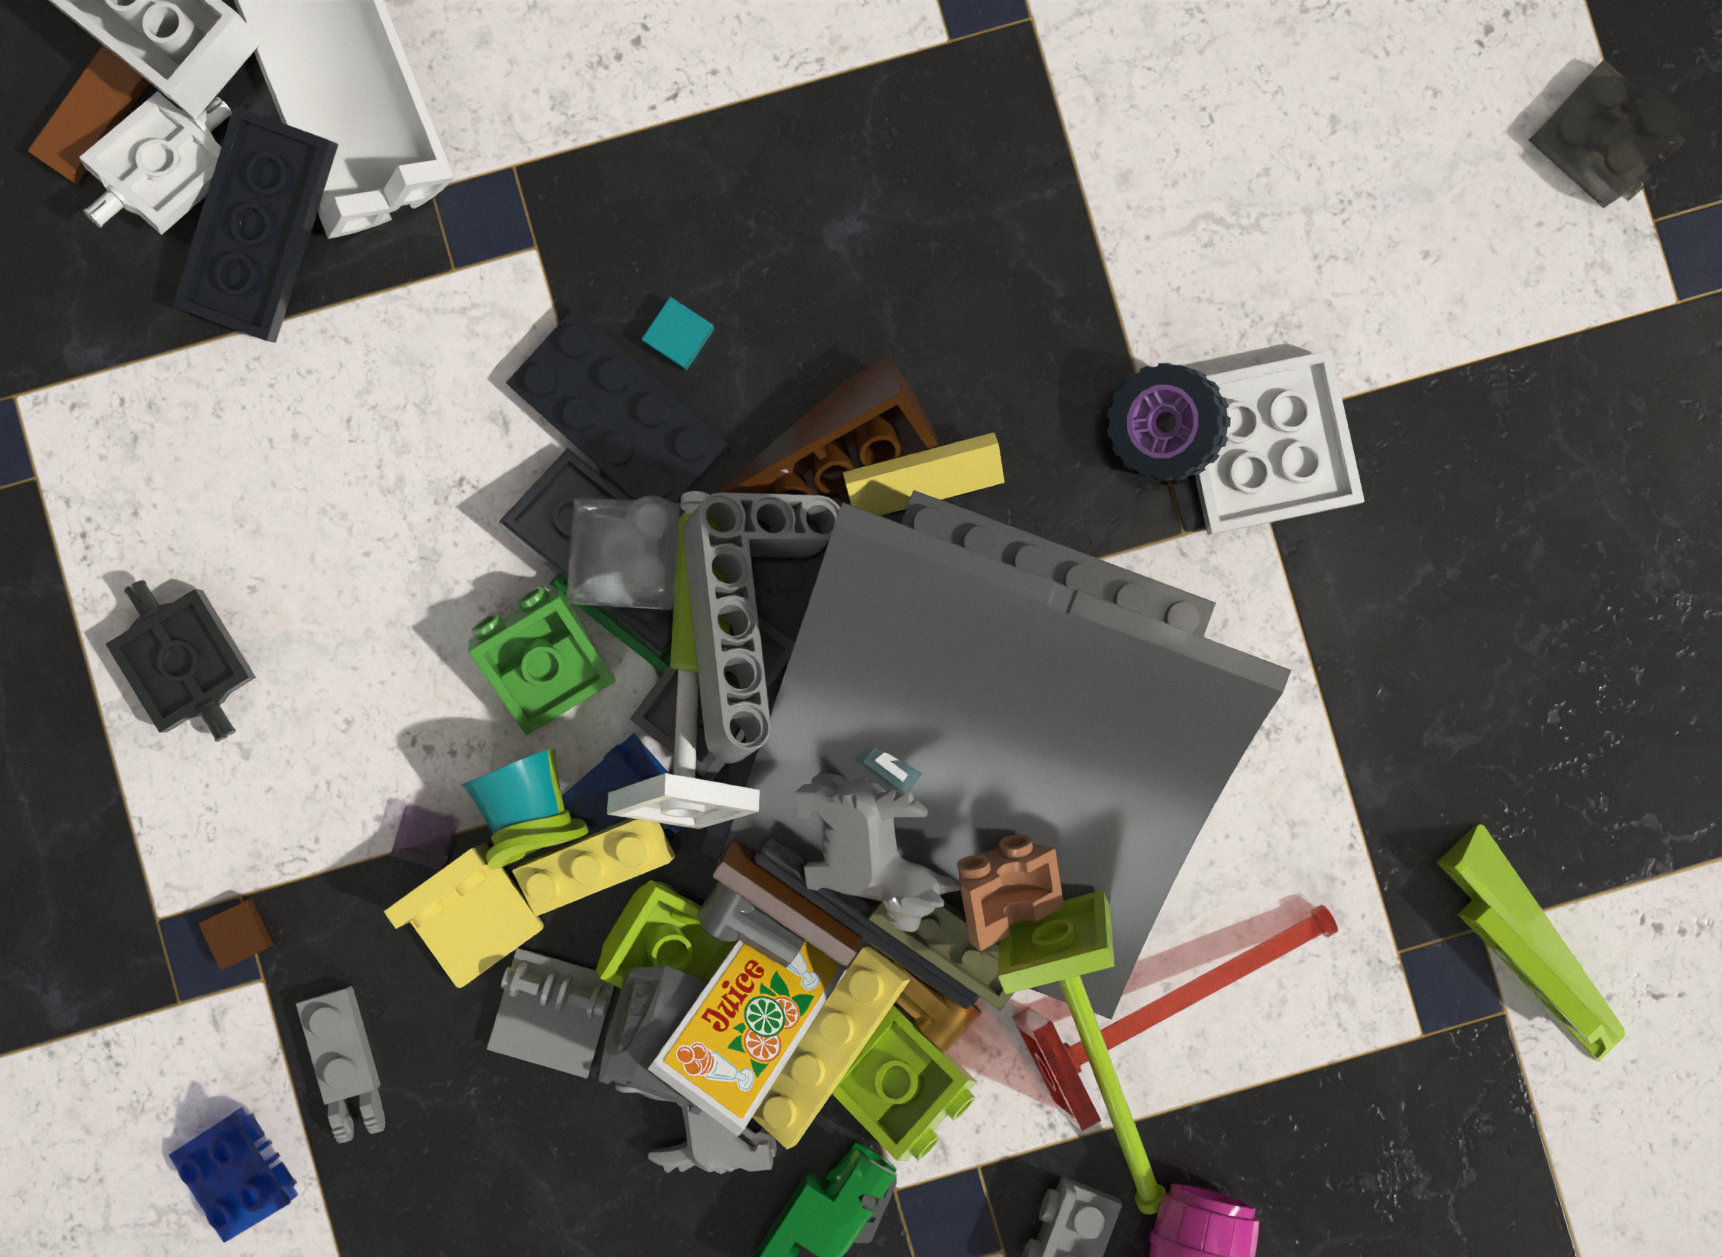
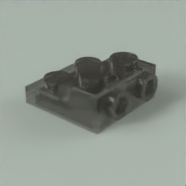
M1603 59L1536 130L1528 141L1600 206L1605 208L1621 196L1626 201H1629L1648 184L1652 177L1645 170L1655 159L1662 164L1680 149L1686 141L1680 132L1690 120L1655 88L1651 86L1645 92H1640L1612 65Z

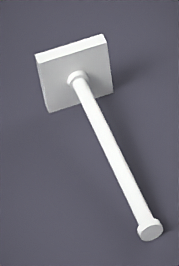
M699 491L683 493L681 495L680 507L685 510V513L692 514L709 494ZM678 670L673 774L664 773L609 792L608 815L701 829L759 812L760 790L695 778L699 695L698 672Z

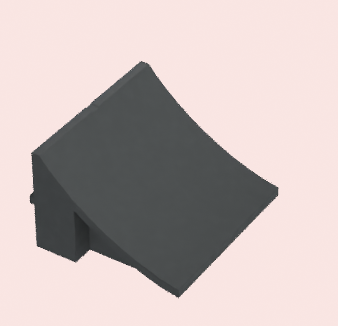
M916 490L912 492L901 524L842 503L770 715V736L766 743L758 749L745 786L746 788L760 790L759 812L733 820L722 854L733 839L756 854L761 845L769 837H772L808 862L824 861L823 851L825 846L823 839L826 837L824 830L828 824L814 813L806 819L798 818L795 801V791L803 784H812L811 778L819 773L837 774L846 780L864 778L871 783H877L885 791L897 789L900 794L910 791L915 800H918L928 809V813L925 817H894L897 852L902 859L926 867L938 875L954 878L959 883L957 863L960 859L999 848L1000 840L1007 836L1027 835L1031 837L1032 844L1055 848L1063 900L1100 890L1105 892L1111 913L1114 967L1083 974L1080 977L1093 1012L1112 1020L1141 950L1182 865L1239 761L1268 714L1283 694L1291 669L1205 638L1204 634L1216 602ZM883 753H887L898 759L891 762L907 773L908 776L904 781H901L875 760ZM961 886L959 891L940 894V897L945 902L965 915ZM860 897L873 907L878 902V900ZM1059 981L1029 988L1066 1002Z

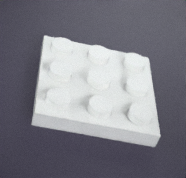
M1331 350L1206 376L1208 380L1214 381L1219 386V392L1222 397L1226 398L1229 406L1227 408L1228 417H1231L1230 427H1228L1226 437L1229 438L1226 446H1222L1218 455L1220 456L1214 463L1208 464L1205 467V471L1195 475L1208 536L1365 502Z

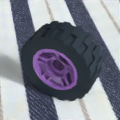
M1158 363L1156 367L1148 365L1139 369L1140 372L1136 375L1127 377L1123 381L1125 384L1122 388L1116 390L1112 399L1114 401L1112 407L1108 408L1107 418H1109L1108 438L1112 440V449L1115 455L1120 456L1124 461L1123 465L1129 470L1138 471V475L1145 478L1179 481L1188 479L1187 476L1202 473L1208 464L1214 463L1220 456L1218 455L1222 446H1226L1229 438L1226 437L1228 427H1230L1231 417H1228L1227 408L1229 407L1227 400L1221 396L1220 388L1214 381L1208 380L1206 378L1207 375L1198 370L1170 363ZM1173 414L1176 418V426L1172 431L1168 432L1164 426L1159 425V420Z

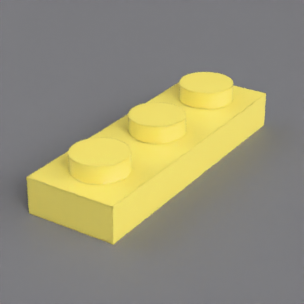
M630 818L520 863L512 871L536 917L671 862L675 854L660 823Z

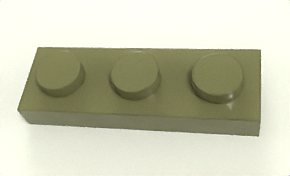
M878 901L870 911L869 920L1000 1011L1014 993L1005 995L998 978L999 942L979 951L970 943L966 916L944 901L943 907H936L933 912L922 917L918 930L914 932H906L893 927L889 921V912L881 901Z

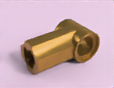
M889 958L892 964L910 978V981L895 1002L914 1017L912 1019L913 1023L931 1042L944 1052H947L980 1016L981 1010L975 1003L969 1009L961 1008Z

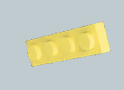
M872 946L861 949L818 1012L752 1116L786 1149L797 1145L904 990L910 978Z

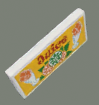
M738 939L648 1070L738 1136L751 1120L848 965L840 964L805 940L793 962L785 968Z

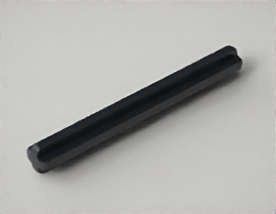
M769 837L761 845L754 858L755 864L961 1008L969 1009L980 996L869 920V914L873 906L858 896L842 894L828 888H820L819 890L807 889L804 866L808 863L807 860L772 837Z

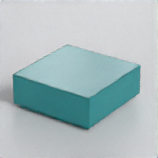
M670 297L642 338V341L687 371L715 328L713 324Z

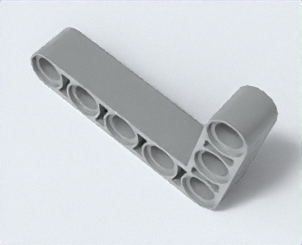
M714 493L701 502L684 524L683 538L705 741L710 753L721 762L735 763L743 760L764 745L770 736L771 723L751 557L808 558L822 551L829 543L840 511L838 504L829 497L820 495ZM706 518L716 521L721 527L722 532L711 528ZM757 519L765 522L769 526L771 533L763 530L758 524ZM807 521L813 523L818 529L819 533H816L813 530H811V528L807 524ZM712 568L722 571L727 578L728 584L719 581L714 576ZM718 618L730 624L734 636L722 631L717 621ZM724 670L730 671L737 677L740 689H736L727 683L723 674ZM730 723H735L742 728L746 737L745 743H741L733 737L729 728Z

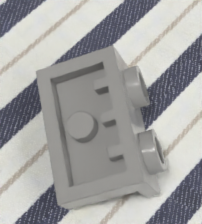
M1061 1176L1056 1191L1048 1189L1044 1196L1039 1213V1219L1044 1221L1037 1240L1029 1239L1022 1257H1103L1122 1207L1120 1199Z

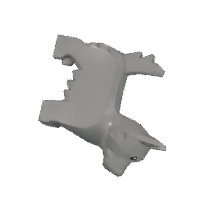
M828 773L817 774L811 778L812 784H803L795 791L798 818L806 819L814 813L828 824L824 830L826 837L823 839L825 846L823 851L824 861L808 862L804 866L807 889L819 890L820 888H828L846 895L881 901L889 912V921L893 927L906 932L918 930L922 917L933 912L936 907L944 906V900L940 897V894L960 890V883L956 879L938 875L926 867L904 860L897 852L894 817H925L928 813V809L918 800H915L910 791L900 794L897 789L885 791L877 783H871L864 778L846 780L840 775Z
M615 1083L616 1090L623 1093H638L651 1099L670 1101L620 1083ZM677 1103L682 1108L687 1141L676 1146L652 1150L648 1154V1159L658 1165H663L667 1173L676 1167L679 1168L680 1172H683L696 1165L707 1172L716 1171L719 1174H723L726 1171L731 1172L738 1168L749 1172L770 1170L774 1163L773 1157H775L777 1147L775 1138L763 1127L758 1132H753L748 1127H745L737 1136L702 1110L699 1115L688 1112L689 1107Z

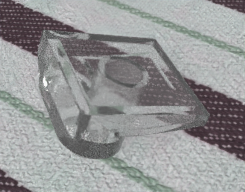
M645 496L638 500L574 499L567 604L673 610L680 503H671L658 496Z

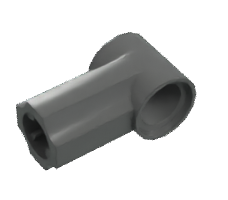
M719 881L697 915L699 923L711 935L729 942L740 939L785 968L793 962L805 942V939Z

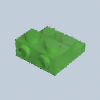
M538 586L530 590L517 601L520 607L519 610L504 619L501 618L499 613L487 616L472 628L475 636L469 639L468 653L526 736L616 682L614 673L588 636L585 625L559 586L548 592L544 586Z

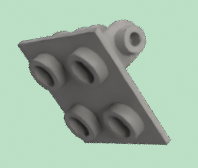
M516 948L511 968L507 967L502 979L501 988L505 989L487 1050L588 1078L614 985L600 979L596 970Z

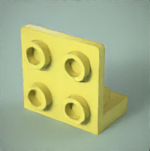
M486 843L471 848L384 911L396 929L411 922L457 988L464 987L536 935L544 927L538 916L535 917L527 900L503 867L495 870L489 869L486 854L490 848Z

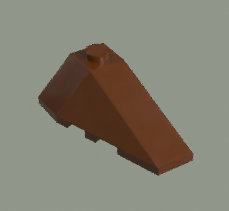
M887 356L841 383L719 488V493L820 495L829 498L839 496L840 502L849 500L843 472L937 448L942 445L913 390L891 358ZM757 519L758 524L765 523L762 520Z

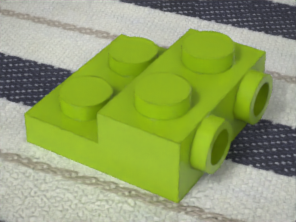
M893 1006L832 1094L896 1161H908L912 1155L917 1160H920L939 1141L940 1137L934 1130L947 1116L953 1121L958 1119L971 1106L975 1096L970 1090L977 1081L948 1052H944L931 1042L899 1007Z

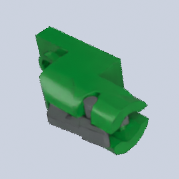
M855 1142L849 1153L827 1175L826 1179L829 1183L808 1170L752 1257H796L800 1247L795 1245V1242L818 1257H841L851 1248L853 1243H870L897 1184L896 1167L875 1150Z

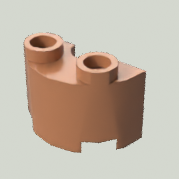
M1027 835L1007 836L1000 840L999 848L979 855L964 857L957 863L970 943L979 951L1009 937V926L1019 921L1037 922L1064 907L1055 848L1032 844L1031 837Z

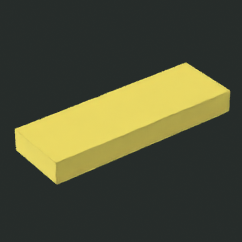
M994 432L843 472L850 505L878 516L906 509L913 490L942 500L1005 483L999 443Z

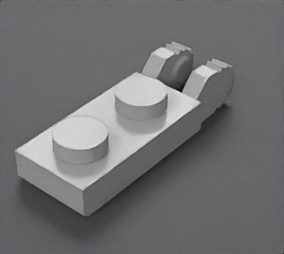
M352 986L304 999L296 1003L324 1105L328 1104V1119L336 1141L343 1143L353 1140V1134L355 1133L347 1098L360 1095V1111L368 1132L374 1134L384 1131L386 1122L378 1092L380 1081Z

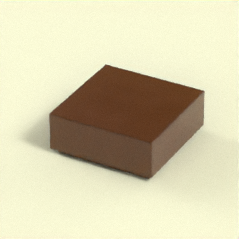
M253 899L246 900L198 923L220 971L274 946Z

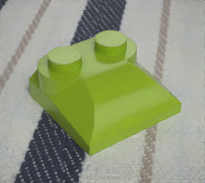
M650 880L633 894L605 940L596 972L600 979L618 988H621L622 981L631 968L668 966L709 982L737 940L729 942L711 935L702 927L697 918L702 906L679 895L670 885Z

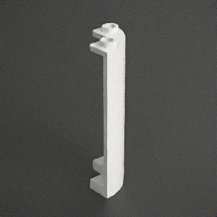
M234 0L241 18L262 40L260 45L254 50V53L282 123L339 144L317 211L328 239L356 233L392 220L389 212H393L400 208V206L410 204L411 208H417L436 196L454 178L383 0Z

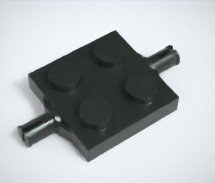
M145 580L131 584L133 587H126L124 592L140 616L126 632L106 643V646L158 732H169L190 718L202 717L215 738V742H219L227 738L228 735L234 734L236 729L232 726L220 705L225 702L232 692L252 681L256 676L204 591L194 589L173 603L159 605L146 585Z

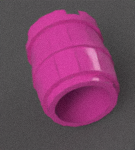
M1171 1184L1170 1193L1163 1194L1154 1229L1150 1232L1149 1242L1151 1246L1149 1257H1255L1259 1233V1219L1255 1217L1256 1207L1243 1200L1218 1192L1188 1185Z

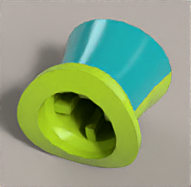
M548 749L462 784L479 808L493 834L491 839L494 846L486 854L489 869H499L543 847L571 841L586 835L589 831L585 821L577 818L571 819L569 811L564 809L558 778L556 749Z

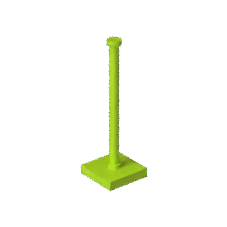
M1104 890L1063 900V908L1037 922L1019 921L1009 926L1010 936L999 941L998 978L1005 995L1059 981L1137 1188L1135 1201L1138 1209L1144 1214L1158 1213L1163 1194L1166 1191L1163 1186L1156 1182L1080 977L1083 974L1114 967L1110 906Z

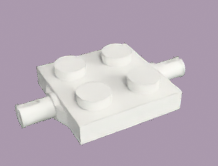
M157 91L79 157L84 167L100 180L106 189L102 196L83 210L93 223L95 222L101 228L119 210L125 208L127 211L141 216L162 235L207 196L221 150V146L215 142L211 131L232 115L231 109L219 97H215L195 120L184 110L175 107Z

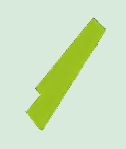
M1481 824L1475 825L1437 861L1443 870L1472 899L1458 915L1595 1060L1600 1061L1625 1037L1624 1027L1485 826Z

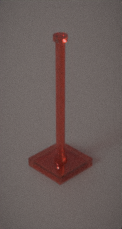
M1319 905L1311 910V916L1101 1029L1100 1031L1107 1050L1109 1051L1322 934L1327 938L1336 934L1338 927L1335 919L1324 905ZM1030 1007L1013 1015L1012 1019L1057 1110L1082 1131L1100 1122L1101 1119L1078 1075L1082 1072L1080 1066L1088 1062L1082 1042L1079 1041L1071 1046L1067 1042L1062 1043L1052 1021Z

